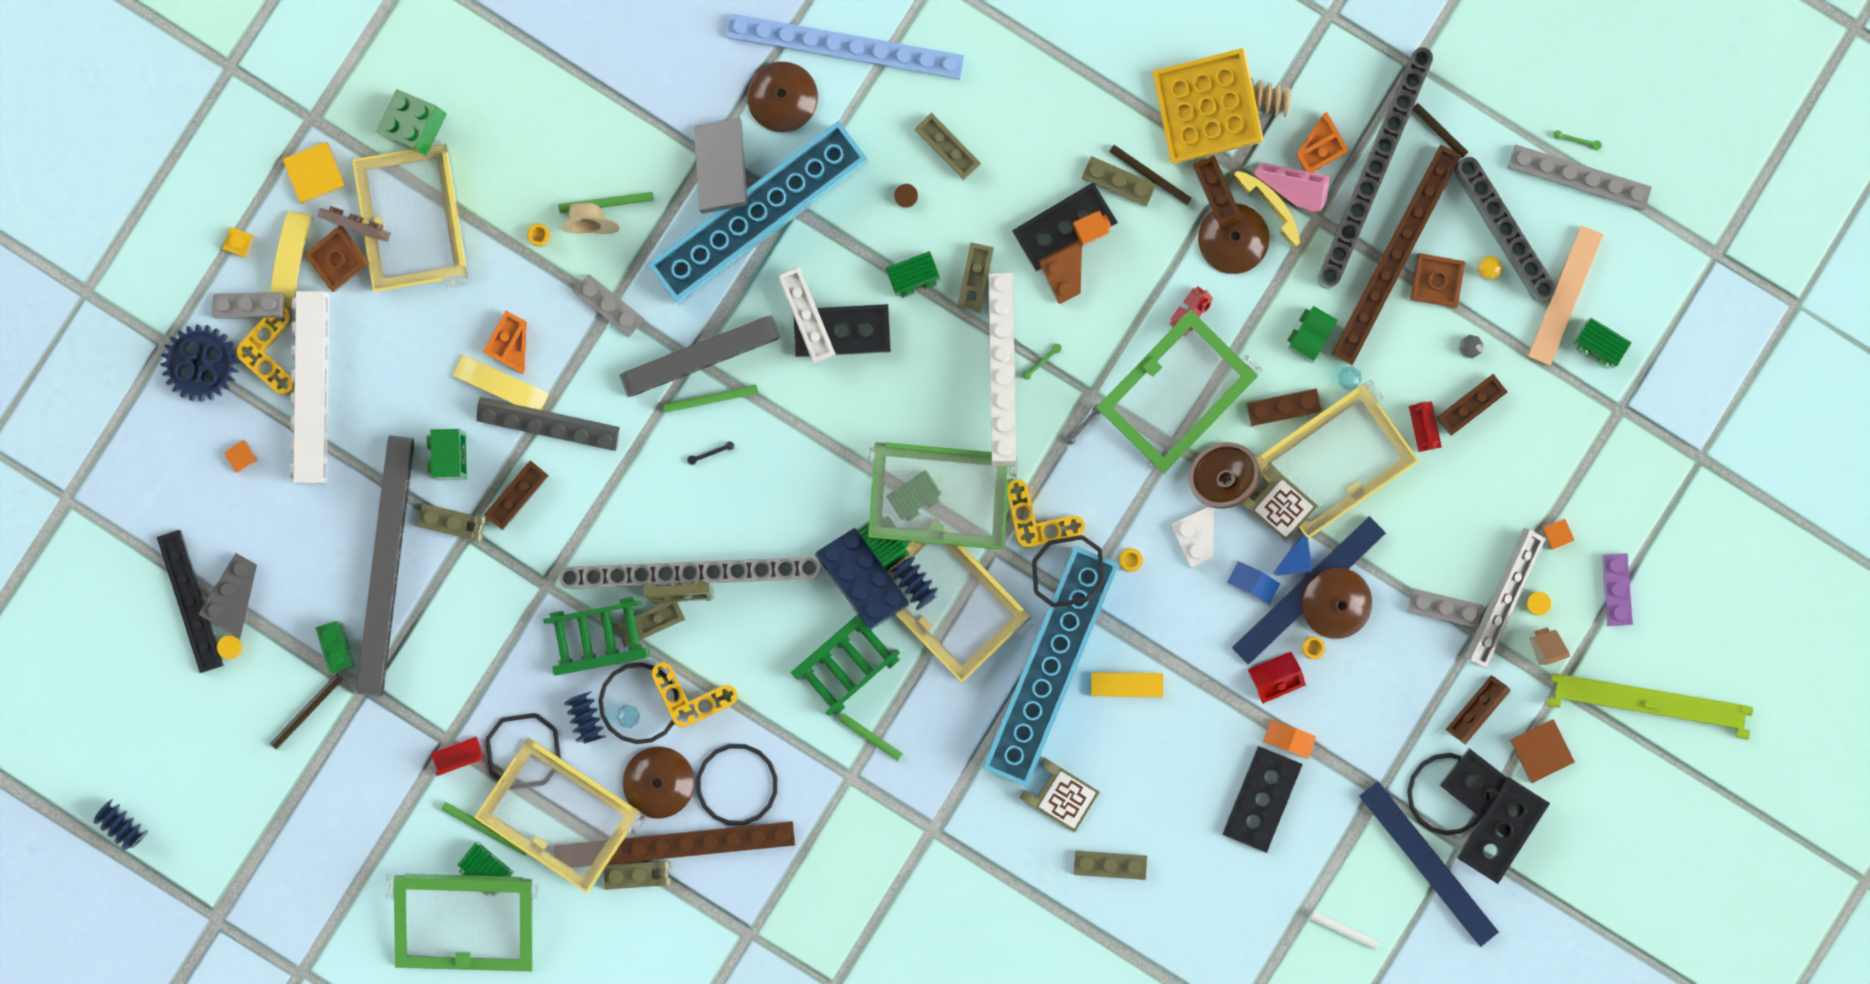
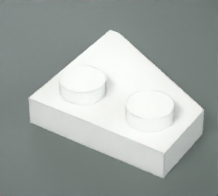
M1207 507L1171 524L1190 568L1213 558L1214 508Z

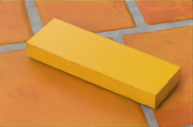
M1091 672V696L1163 697V673Z

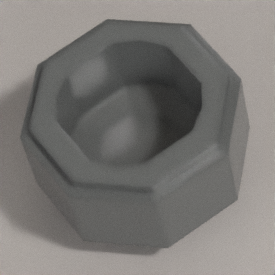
M1468 335L1460 340L1459 351L1463 357L1473 359L1482 353L1483 343L1478 336Z

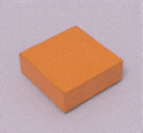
M246 440L223 452L236 473L258 461Z
M1566 519L1542 528L1551 550L1575 541Z

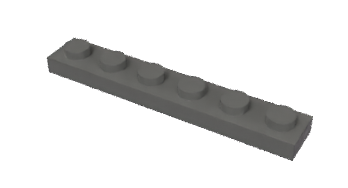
M483 397L479 398L477 405L476 421L613 451H616L620 431L618 426Z

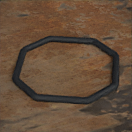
M1083 535L1048 541L1032 560L1035 595L1051 607H1061L1089 601L1104 583L1102 549ZM1083 540L1098 552L1099 582L1085 598L1054 603L1038 591L1037 561L1050 545Z
M536 713L501 718L486 736L485 740L491 776L498 781L501 776L494 772L490 739L503 722L536 718L553 731L556 756L561 758L556 727ZM553 768L543 781L511 785L509 789L543 786L549 782L557 770Z

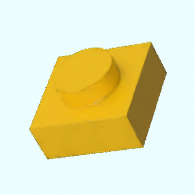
M230 227L222 249L246 258L255 236Z

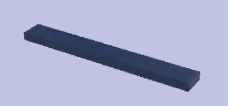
M1368 516L1231 648L1249 665L1302 614L1301 601L1303 591L1313 576L1333 567L1349 569L1386 532Z
M1376 781L1359 795L1361 800L1478 946L1482 947L1498 934L1499 931L1379 781Z

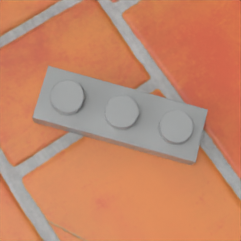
M590 274L584 278L574 291L577 296L628 337H631L644 321L641 315Z
M281 292L213 294L212 317L215 319L283 318L284 294Z
M1412 588L1407 612L1478 629L1483 605Z

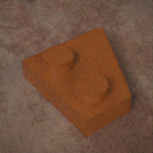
M1079 240L1038 261L1058 304H1062L1081 294L1082 244Z

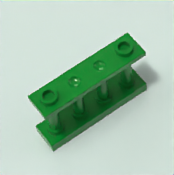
M633 597L619 599L620 604L566 615H564V611L549 613L550 618L543 619L544 624L554 623L560 655L559 665L552 666L554 676L650 658V648H643L642 644L639 643L633 607L641 606V601H634ZM621 609L624 611L630 642L629 651L622 653L619 652V649H616L610 618L611 611ZM600 614L607 651H605V656L596 658V653H593L586 616ZM577 618L584 654L581 656L582 661L573 662V659L569 656L563 621Z
M857 614L790 673L796 680L800 677L803 680L806 679L829 705L830 709L825 714L827 716L830 714L836 716L846 708L843 703L886 666L889 669L900 661L897 657L900 652L897 649L892 654L872 630H868ZM854 630L857 633L861 632L885 660L877 668L873 669L849 642L851 639L848 635ZM836 646L843 648L866 675L857 685L851 681L831 658L832 654L830 651ZM817 662L824 663L847 689L848 693L839 701L834 698L814 675L812 667Z

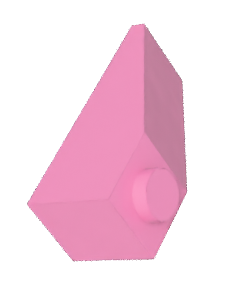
M1263 162L1255 170L1254 175L1293 204L1304 208L1306 211H1321L1327 202L1330 176Z

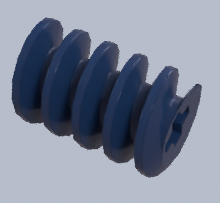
M913 556L902 561L890 572L896 571L892 577L894 580L902 579L898 585L900 588L907 586L904 592L906 596L913 594L910 602L915 603L919 601L915 608L918 611L936 598L935 593L938 588L929 589L932 580L923 581L927 573H917L921 565H911L915 559Z
M592 691L571 697L564 702L565 706H572L567 715H575L569 721L570 724L578 725L572 730L573 733L581 734L575 740L576 743L586 744L606 737V735H598L604 729L603 726L595 725L601 718L592 716L598 711L597 708L590 707L595 702V699L587 698Z
M111 799L97 812L93 823L99 824L102 822L100 829L102 831L109 829L108 837L116 835L114 842L116 844L123 842L122 850L132 849L149 831L145 830L140 833L139 829L142 824L139 823L132 826L135 818L131 817L126 820L125 816L128 811L125 810L118 813L121 805L117 804L112 807L113 799Z

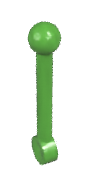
M1556 130L1553 133V137L1558 140L1562 138L1591 146L1593 150H1599L1602 147V143L1598 140L1591 142L1562 134L1560 130Z
M1058 343L1054 344L1048 354L1029 371L1023 372L1022 377L1025 380H1029L1033 372L1052 355L1061 351V345Z

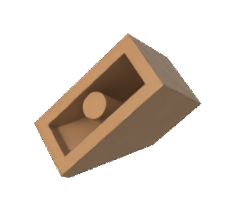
M1545 627L1534 631L1536 636L1529 638L1539 665H1548L1571 657L1557 630L1549 631V628Z

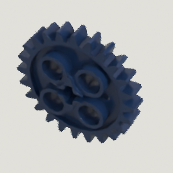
M196 324L195 331L190 326H186V334L178 330L179 338L171 336L172 346L164 345L169 352L161 354L162 357L167 359V362L160 363V366L167 368L162 373V376L170 377L166 384H175L172 391L177 393L181 390L180 397L182 398L189 394L190 401H194L196 396H198L199 401L204 402L205 395H207L209 400H214L213 393L223 396L221 388L230 390L227 382L236 381L231 374L239 373V370L233 368V365L240 363L239 360L233 359V356L237 354V350H230L234 342H225L228 335L222 334L219 336L220 330L217 328L211 333V326L206 325L203 331L199 324ZM194 343L196 351L192 355H188L186 348L189 344ZM206 343V347L204 348L202 353V344ZM218 348V358L211 360L209 357L210 351ZM196 361H204V366L196 365ZM189 366L191 370L190 376L184 379L181 376V370ZM212 371L214 379L211 383H206L204 376L207 372ZM198 374V382L197 384H194V380L196 379Z

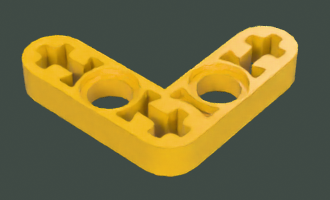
M284 307L283 312L285 314L283 316L285 321H278L274 325L278 329L275 331L273 327L266 324L268 321L274 323L277 318H263L237 347V357L274 391L287 395L293 392L295 388V383L291 381V375L265 353L292 321L291 312ZM263 328H268L271 333L267 341H260L258 338V332ZM245 347L249 349L253 347L251 352L259 358L254 367L252 363L255 361L251 357H243L245 355L243 351ZM266 361L272 364L271 373L263 375L260 372V365ZM278 370L280 371L277 374L279 378L283 380L288 378L287 385L289 387L287 389H279L281 384L273 378Z
M1015 479L1008 484L1007 497L1016 537L1021 546L1030 548L1046 544L1050 540L1078 536L1084 532L1085 523L1079 516H1069L1036 524L1027 484L1020 479ZM1014 484L1024 488L1020 495L1022 500L1027 498V503H1019L1013 506L1012 501H1017L1016 494H1011L1010 492L1014 488ZM1019 507H1026L1029 510V517L1026 520H1019L1016 517V510ZM1071 520L1081 524V527L1077 529L1078 533H1073V530H1066L1067 536H1061L1062 529L1059 522H1064L1063 527L1069 526ZM1032 521L1033 526H1028V531L1030 534L1034 533L1035 538H1032L1031 543L1027 544L1026 540H1021V536L1024 535V528L1018 529L1017 524H1026ZM1054 525L1057 528L1058 534L1055 538L1050 539L1045 536L1044 529L1046 526Z
M661 662L652 669V679L672 721L678 727L685 728L730 707L737 700L735 688L731 685H723L688 702L669 664ZM658 668L668 669L669 673L666 675L668 682L673 679L675 684H670L662 689L660 685L665 683L662 677H656V674L659 672ZM671 688L678 690L680 694L679 699L676 702H670L666 698L667 690ZM724 689L727 692H732L731 702L727 703L726 700L718 702L721 707L716 708L715 701L710 695L715 694V698H718L723 694L722 690ZM701 700L710 701L712 705L710 712L702 713L699 711L698 703ZM693 704L694 711L699 718L695 719L693 714L687 718V723H684L682 720L678 721L676 717L679 716V711L682 710L684 713L692 710L689 705Z

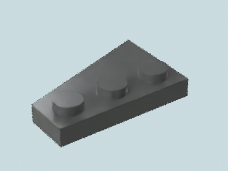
M235 553L198 615L234 636L241 638L257 565Z

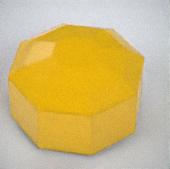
M535 223L528 228L527 238L533 246L543 247L550 242L551 232L545 224Z
M1488 256L1480 261L1477 270L1481 278L1492 280L1500 276L1502 265L1498 258Z
M1317 636L1307 637L1301 644L1302 654L1308 659H1318L1325 652L1324 641Z

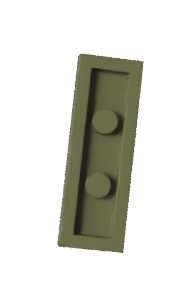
M932 112L914 128L921 138L963 181L981 165L976 157Z
M1093 156L1090 157L1081 178L1090 183L1094 182L1095 185L1145 207H1147L1156 186L1155 183Z
M1075 850L1074 875L1146 880L1147 855Z

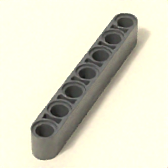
M1473 157L1463 158L1455 167V174L1530 296L1537 302H1544L1550 299L1556 289L1551 277L1479 162ZM1469 164L1473 169L1472 174H1465L1462 171V165ZM1475 184L1484 186V195H1479L1475 192ZM1488 204H1494L1497 207V215H1491L1487 211ZM1501 224L1509 226V235H1503L1500 232ZM1513 244H1518L1522 247L1523 253L1521 256L1513 253ZM1526 264L1534 266V276H1530L1525 272ZM1539 284L1547 287V296H1542L1538 293L1537 288Z
M770 315L625 371L619 377L629 398L769 344L781 337L773 316Z

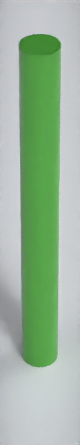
M653 192L562 203L558 204L559 213H567L572 204L593 203L600 208L650 202L654 201Z
M751 385L663 404L664 412L668 413L758 394L757 385Z
M447 802L442 806L441 810L526 856V852L473 816Z

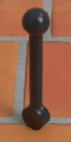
M728 441L724 446L696 457L689 456L687 462L690 465H695L698 460L724 450H733L735 445L732 441Z

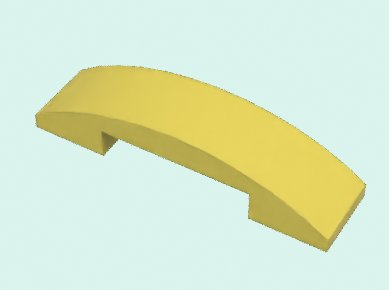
M1240 171L1234 173L1232 178L1247 195L1255 189L1285 225L1280 228L1279 233L1293 249L1296 248L1300 243L1298 230L1290 211L1280 197L1257 178Z
M290 211L287 212L280 235L270 291L283 293L284 307L292 308V299L296 297V291L298 290L297 280L305 239H308L312 219L311 215Z
M463 354L453 373L455 378L520 406L542 410L549 396L548 393Z

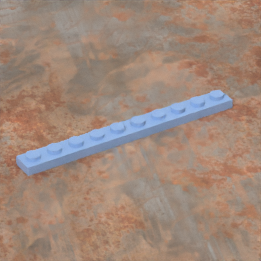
M732 13L727 33L728 39L960 80L964 55Z

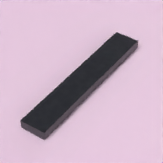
M177 530L158 536L157 541L199 672L204 673L223 667L224 663L217 651V641L211 622L198 615L204 605V600L182 531Z

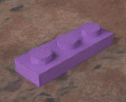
M1628 553L1602 555L1607 626L1633 625Z

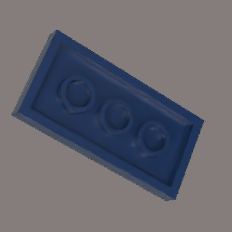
M856 528L848 531L815 553L817 559L869 631L909 606V601Z

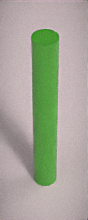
M843 713L838 720L896 761L903 754Z

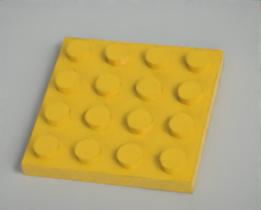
M1244 48L1152 71L1171 164L1264 142Z

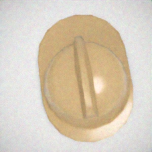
M593 203L572 204L569 209V218L562 224L564 231L575 234H613L618 232L620 228L616 222L606 219L602 209Z

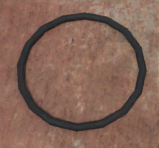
M643 662L625 664L613 671L602 684L598 699L600 716L607 729L620 740L633 744L652 743L665 736L674 725V722L671 720L662 732L652 738L633 739L623 736L616 731L605 716L603 698L608 684L617 674L626 669L643 667L652 670L654 668L653 665ZM658 668V674L667 680V674ZM671 688L676 702L679 699L678 690Z
M728 744L714 750L702 762L696 779V793L702 808L713 819L727 825H747L759 820L771 809L778 789V777L772 762L761 750L747 744ZM728 749H746L758 754L768 764L773 777V793L767 806L758 815L744 821H731L716 815L706 805L701 792V777L707 763L718 753Z
M1454 753L1433 755L1421 762L1411 775L1407 790L1409 808L1416 820L1431 832L1443 835L1460 834L1475 826L1481 819L1477 815L1473 822L1461 829L1442 830L1432 827L1425 822L1414 807L1412 789L1415 778L1423 767L1436 759L1454 758L1459 760L1461 755ZM1489 791L1486 793L1487 802L1489 800Z

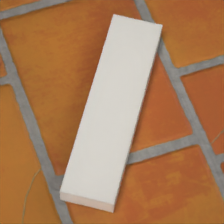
M800 266L779 274V280L813 364L835 356L836 354Z

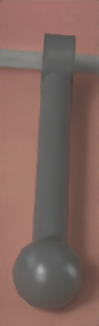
M1097 405L1092 408L1091 414L1079 428L1066 438V442L1069 445L1074 444L1075 438L1095 415L1100 414L1095 408Z

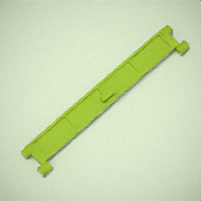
M1551 674L1550 682L1556 683L1554 697H1548L1547 706L1560 708L1561 699L1736 728V738L1748 740L1750 737V731L1744 730L1746 715L1752 716L1753 707L1562 674Z

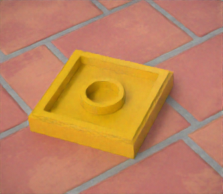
M327 141L283 159L301 204L345 187Z

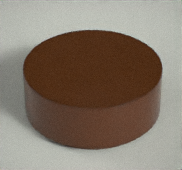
M901 184L895 190V202L902 208L914 206L918 200L916 188L911 184Z

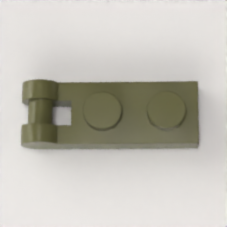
M970 243L957 308L964 309L966 307L973 309V312L980 313L994 247ZM967 292L977 293L976 300L966 298Z
M422 504L417 527L483 542V527L487 525L488 518ZM469 522L475 523L473 532L467 531Z
M694 581L688 585L673 582L669 586L656 587L653 583H647L643 587V593L651 603L714 599V590L710 583L706 581Z
M678 602L662 603L634 616L639 641L686 620ZM626 621L615 625L617 632L621 633L623 637L622 643L625 648L630 646Z
M670 861L606 865L603 870L604 889L672 885L668 869L671 868ZM652 869H659V878L653 879Z

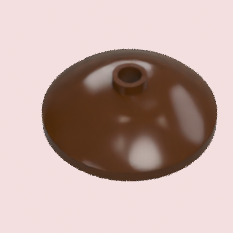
M774 62L761 68L751 79L747 91V103L754 119L764 128L774 132H791L804 126L814 115L818 103V91L812 76L801 66L791 62ZM780 90H784L786 96L780 98L777 96V93Z
M1236 203L1242 216L1241 220L1220 228L1211 211L1204 218L1199 229L1198 245L1203 258L1211 267L1222 273L1242 274L1252 270L1263 260L1269 247V230L1266 222L1256 210L1244 204ZM1234 232L1239 234L1240 238L1237 241L1231 238V234Z
M1233 442L1218 443L1206 448L1196 457L1189 472V484L1194 496L1202 504L1216 509L1231 508L1243 503L1253 494L1260 478V467L1254 454L1245 446ZM1227 481H1231L1230 484L1225 485Z
M1341 567L1325 569L1313 576L1307 583L1302 595V613L1310 628L1319 635L1330 639L1350 637L1361 630L1370 617L1372 611L1370 588L1366 581L1352 570ZM1340 601H1344L1345 603L1343 609L1338 608V603Z
M657 746L640 751L629 761L623 774V791L628 803L646 817L661 819L673 816L689 803L693 795L695 779L691 765L682 754L668 747ZM656 778L662 782L659 788L653 785V780Z

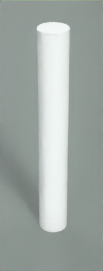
M1313 911L1310 920L1376 950L1380 941L1316 911Z

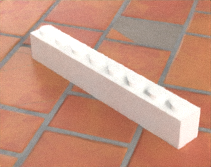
M989 273L992 467L1016 466L1013 273Z
M296 291V297L292 299V310L296 312V321L292 322V335H295V345H292L291 355L292 359H295V369L291 371V381L295 383V392L291 393V406L295 408L294 416H291L290 422L291 430L294 431V440L290 442V452L294 454V464L290 465V477L294 478V483L327 484L329 294L325 291Z

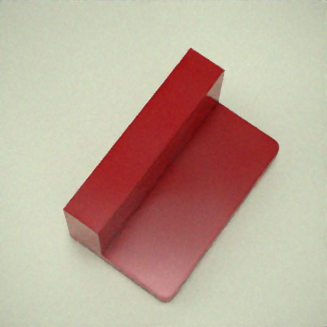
M1292 652L1285 653L1248 669L1262 704L1306 686L1302 670Z
M478 737L431 753L437 769L435 772L436 776L444 775L485 759Z

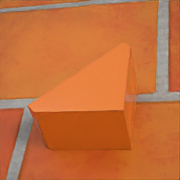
M1271 720L1263 742L1308 759L1316 736Z

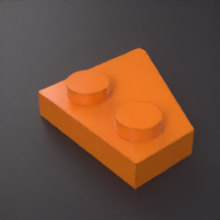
M1327 112L1322 115L1295 155L1306 172L1313 173L1349 152Z
M506 310L485 346L483 353L523 374L525 372L527 322Z

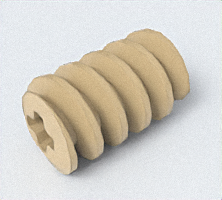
M1251 78L1257 110L1259 111L1265 105L1266 113H1269L1271 108L1274 107L1275 115H1278L1282 109L1284 110V117H1286L1292 96L1290 87H1286L1282 93L1281 85H1277L1272 90V83L1268 82L1265 88H1263V82L1259 80L1254 86L1253 78Z

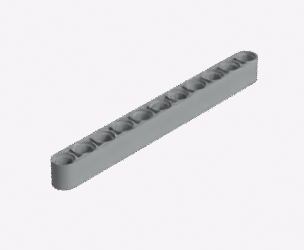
M811 557L576 566L562 569L558 579L563 587L569 589L645 586L647 583L659 586L669 585L673 582H679L684 585L692 584L694 581L733 583L807 580L816 578L820 573L821 567L819 562ZM806 562L815 563L816 571L814 574L806 575L803 572V566ZM761 563L766 564L768 567V573L764 577H759L755 573L756 566ZM782 563H790L792 566V572L788 576H782L779 572V567ZM737 564L744 567V574L740 578L733 577L731 573L733 566ZM713 565L720 568V575L716 579H711L707 573L709 567ZM689 566L696 569V576L692 580H687L684 577V570ZM665 567L672 570V577L667 581H663L660 578V571ZM641 568H645L648 571V578L643 582L638 581L636 578V573ZM617 569H621L624 572V579L619 583L614 582L612 579V574ZM597 570L600 573V580L592 584L588 579V575L591 571ZM573 571L577 577L576 581L568 585L564 577L567 572Z

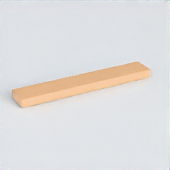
M1583 225L1580 226L1556 284L1555 293L1550 299L1528 353V358L1547 366L1551 365L1604 234Z

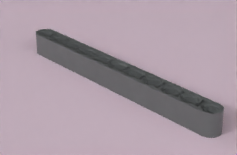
M1417 48L1409 57L1319 270L1317 280L1323 288H1333L1341 280L1433 62V54L1428 48ZM1423 55L1426 58V64L1419 65L1415 60V56ZM1406 77H1414L1417 80V86H1409L1406 82ZM1397 99H1406L1408 102V107H1399L1397 104ZM1388 120H1396L1399 123V129H1390ZM1386 141L1390 145V151L1383 152L1380 150L1379 142ZM1370 163L1379 164L1381 172L1378 174L1371 172L1369 168ZM1363 184L1369 185L1372 190L1371 195L1362 194L1360 186ZM1359 206L1363 212L1362 216L1355 217L1351 213V207ZM1347 227L1353 231L1352 239L1343 237V228ZM1333 250H1341L1344 253V259L1342 261L1334 259ZM1325 271L1334 273V282L1329 283L1325 281L1323 277Z
M389 435L387 441L357 680V694L382 697L385 687L414 453V438Z

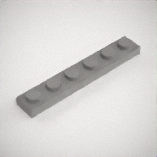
M1517 144L1514 145L1507 167L1508 169L1640 210H1645L1652 186Z
M1523 528L1466 653L1465 658L1483 668L1487 669L1546 539L1534 531Z

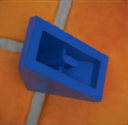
M1301 535L1273 571L1275 576L1312 571L1307 536Z
M1240 561L1237 562L1227 583L1269 605L1281 584L1262 571Z

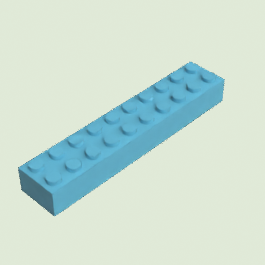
M837 121L747 189V206L717 211L649 262L648 266L675 302L680 305L868 163L867 157L841 123Z
M1074 546L1051 601L1056 603L1085 598L1099 582L1098 555ZM1103 557L1104 583L1089 601L1061 607H1051L1049 605L982 767L983 769L1028 787L1119 566L1118 563Z

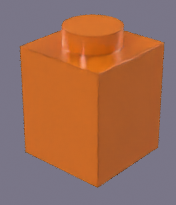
M1100 211L1077 220L1072 225L1082 247L1108 236L1110 233L1108 229L1111 228L1108 217L1106 215L1102 216Z

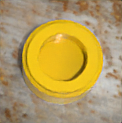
M1128 548L1121 552L1118 561L1124 571L1134 572L1141 567L1143 557L1137 549Z
M1534 592L1528 596L1526 607L1533 615H1544L1551 608V599L1544 592Z
M232 635L222 637L217 644L219 655L225 659L237 658L243 649L241 640Z

